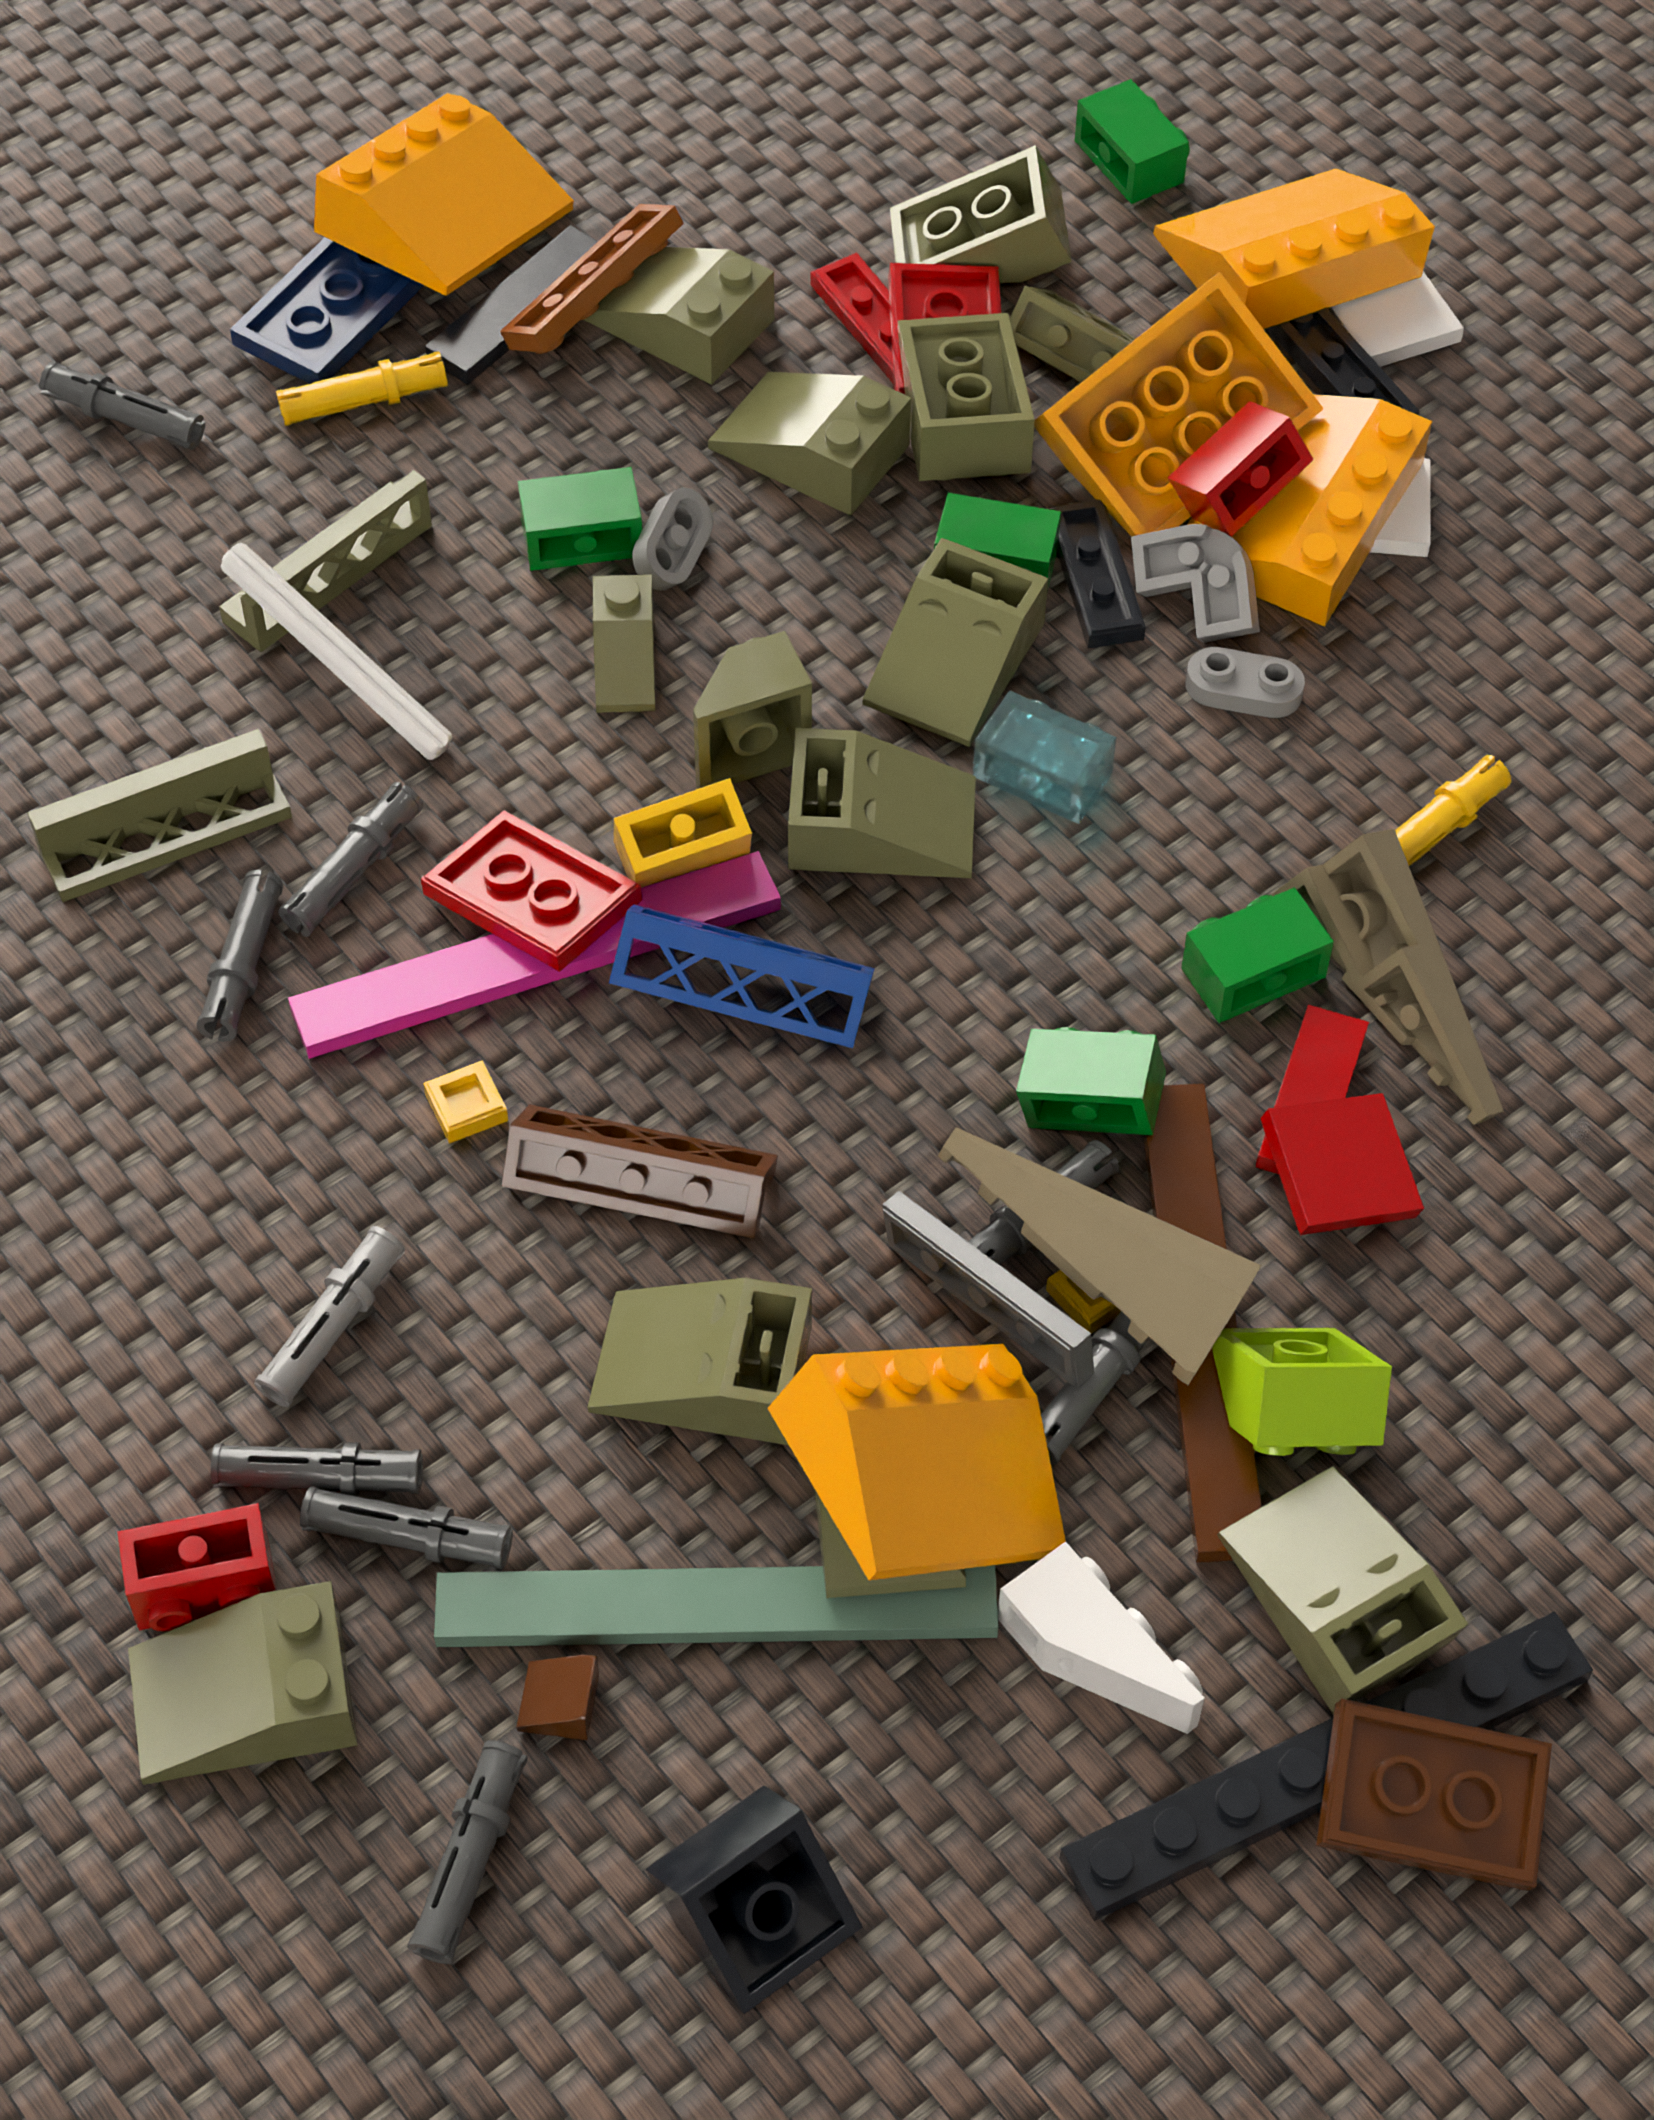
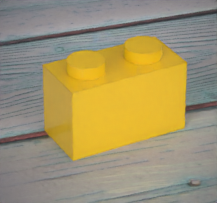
M730 778L613 818L614 844L626 875L629 879L640 884L641 887L750 854L752 832Z

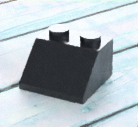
M764 1785L645 1869L678 1930L735 2006L744 2014L863 1928L802 1810Z

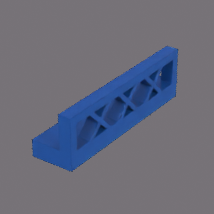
M634 904L626 912L609 984L853 1048L875 968ZM634 939L658 944L672 968L653 979L627 973L626 970ZM673 949L694 955L680 962ZM704 957L718 960L723 965L733 984L714 995L698 992L687 975L685 968ZM733 965L755 971L741 979ZM676 974L684 988L663 981ZM764 974L778 976L782 978L794 1000L775 1011L758 1008L745 985ZM794 981L815 986V988L802 995ZM826 990L852 996L853 1000L845 1030L819 1024L806 1002ZM738 991L745 1004L724 999V997ZM799 1007L806 1020L784 1014Z

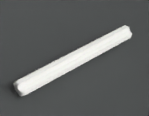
M237 543L227 551L222 558V571L426 759L435 760L447 750L452 740L451 732L246 544Z

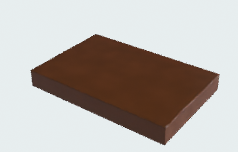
M1340 1699L1335 1704L1316 1846L1530 1891L1536 1888L1552 1743Z

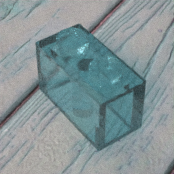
M1009 690L975 739L973 775L979 780L1080 824L1112 776L1117 737L1105 733L1093 724L1083 723L1053 710L1039 700H1031Z

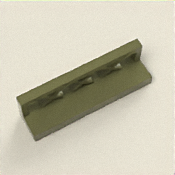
M1028 286L1024 287L1009 318L1017 346L1080 382L1136 339L1052 290Z
M413 470L396 484L390 481L276 564L272 569L319 610L432 526L426 478ZM243 589L219 606L222 622L259 652H263L288 633L277 620Z
M259 729L27 812L39 853L62 903L292 818L290 805L272 772L268 747ZM263 787L271 801L270 804L251 811L234 806L239 796ZM200 812L213 816L208 826L200 830L191 832L177 828L182 817ZM143 833L156 837L151 847L146 850L133 853L120 849L125 838ZM80 854L98 858L91 870L70 878H66L60 865L61 861Z

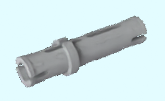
M372 1226L367 1232L368 1234L343 1268H334L324 1280L327 1289L301 1323L294 1329L291 1336L263 1373L259 1374L254 1380L255 1386L265 1397L280 1406L289 1407L293 1402L294 1396L322 1359L329 1353L331 1347L358 1312H367L376 1300L373 1293L395 1262L405 1253L403 1244L390 1232L383 1228Z

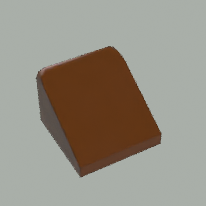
M576 1655L529 1661L517 1722V1731L588 1740L599 1679L597 1656Z

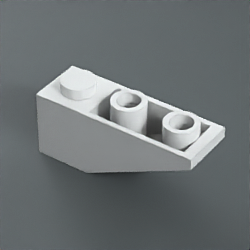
M1064 1542L1000 1589L998 1620L1041 1670L1183 1733L1188 1734L1198 1726L1205 1698L1202 1695L1203 1690L1198 1678L1181 1660L1177 1659L1172 1662L1156 1644L1155 1633L1146 1618L1134 1608L1126 1610L1110 1592V1584L1104 1572L1091 1558L1083 1557L1081 1559Z

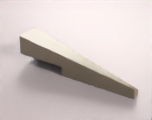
M1394 828L1362 834L1323 865L1305 868L1271 894L1274 896L1293 887L1297 889L1334 941L1331 957L1345 971L1341 979L1401 1045H1411L1431 1067L1427 1073L1438 1086H1449L1471 1111L1467 1118L1473 1125L1482 1123L1504 1112Z
M957 1127L953 1130L938 1155L944 1163L954 1160L979 1179L981 1185L978 1194L990 1205L1001 1200L1024 1221L1021 1234L1091 1299L1095 1300L1102 1297L1120 1309L1131 1320L1127 1332L1140 1344L1151 1338L1176 1361L1172 1373L1187 1385L1195 1376L1262 1266Z

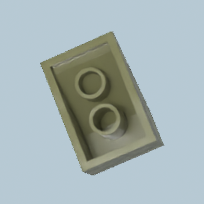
M1036 145L890 208L895 263L998 266L999 283L1024 282L1072 262L1062 191Z
M665 247L659 253L646 258L633 270L634 276L630 281L614 288L599 302L598 310L593 315L583 319L712 385L775 320L774 271L730 249Z
M1008 313L898 321L897 330L905 395L911 397V445L919 481H944L955 478L1031 473L1035 419Z
M768 372L708 440V449L851 516L910 445L911 397L862 375Z
M331 1581L260 1593L128 1648L140 1775L143 1785L358 1746L341 1618Z

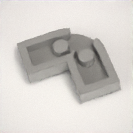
M1190 524L1131 536L1136 592L1143 597H1149L1192 588L1197 639L1206 643L1260 632L1253 567L1248 554L1234 538L1203 524Z

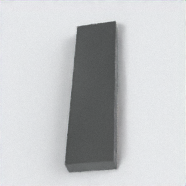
M896 1192L883 1203V1215L889 1247L1071 1385L1080 1387L1095 1373L1090 1332L902 1192Z

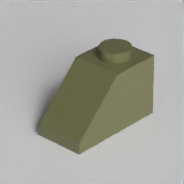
M652 574L593 576L596 713L655 711Z

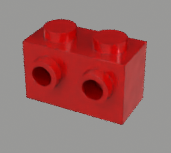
M1249 401L1167 478L1193 520L1222 531L1232 537L1314 459L1290 417Z
M259 1503L117 1531L125 1593L139 1631L150 1628L156 1631H171L190 1623L194 1619L205 1617L257 1594L277 1591L270 1542Z

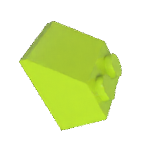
M1224 1328L1212 1347L1229 1425L1251 1442L1254 1450L1268 1455L1286 1456L1294 1453V1447L1316 1446L1317 1449L1326 1453L1349 1455L1357 1451V1446L1383 1445L1392 1371L1391 1365L1336 1328Z

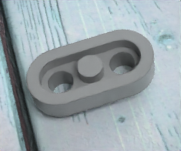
M683 487L660 498L634 545L632 553L634 568L638 575L652 574V589L668 590L685 581L689 577L713 528L712 513L708 503L698 492Z
M1209 647L1199 650L1190 658L1185 686L1191 698L1204 706L1268 718H1281L1294 713L1299 708L1302 701L1305 678L1297 665L1283 658L1222 647Z

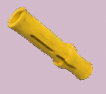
M437 351L432 354L391 363L390 359L378 361V367L366 369L365 371L337 376L299 387L277 390L276 395L284 424L288 426L306 419L338 413L386 400L391 405L399 403L400 397L411 395L412 393L447 387L448 381L440 352Z
M1492 755L1484 756L1455 782L1447 781L1437 788L1434 792L1436 797L1395 830L1409 866L1457 827L1465 828L1477 819V814L1475 813L1485 803L1510 786L1511 775L1503 762L1497 761L1488 770V767L1495 762V757Z

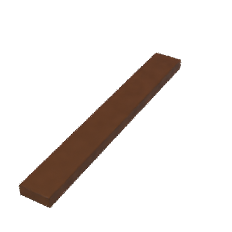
M1204 1083L1163 1085L1153 1135H1143L1153 1216L1227 1250ZM1235 1311L1224 1328H1237ZM1211 1348L1189 1385L1179 1380L1173 1374L1196 1563L1233 1561L1217 1534L1262 1507L1253 1444L1229 1425ZM1171 1357L1173 1372L1176 1361Z

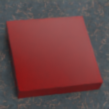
M1383 1093L1268 1108L1260 1118L1300 1235L1413 1219L1424 1210Z

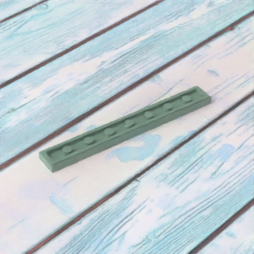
M995 1565L965 1569L966 1587L836 1598H826L823 1566L438 1572L436 1579L434 1639L436 1647L997 1638Z

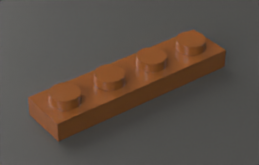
M638 204L500 331L509 350L543 354L557 348L564 341V334L578 321L593 315L599 308V302L614 288L630 281L634 276L633 270L646 258L659 253L667 246L668 238L684 224L676 206Z

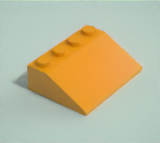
M447 93L316 174L314 232L447 296L572 211L574 200L492 113L471 104L468 99L462 96Z
M1333 169L1154 226L1153 235L1197 289L1220 272L1262 328L1266 329L1317 312L1318 310L1422 277L1435 226L1405 192L1339 169Z
M1219 272L1037 417L1034 422V428L1065 468L1096 500L1102 501L1108 513L1130 536H1136L1178 527L1191 517L1167 477L1249 401L1290 417L1297 430L1324 408Z
M1314 395L1324 409L1297 430L1314 460L1232 536L1244 548L1251 561L1256 597L1323 627L1329 621L1373 548L1376 537L1424 462L1432 421L1381 399ZM1191 518L1187 525L1202 523Z
M1004 1344L813 1354L767 1408L869 1581L1039 1560L1066 1542L1038 1397L1024 1377L1019 1361L1007 1350Z

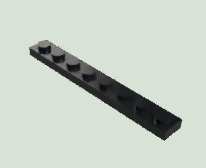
M1552 1612L1365 1702V1704L1489 1730L1588 1682L1593 1668L1556 1612ZM1333 1718L1062 1847L1059 1859L1093 1921L1109 1915L1320 1812Z

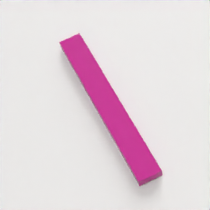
M759 851L641 887L642 901L638 904L639 906L725 928L781 910V897ZM625 916L561 972L496 935L491 934L289 997L290 1011L307 1056L310 1059L614 963ZM634 939L630 957L661 947L658 944Z

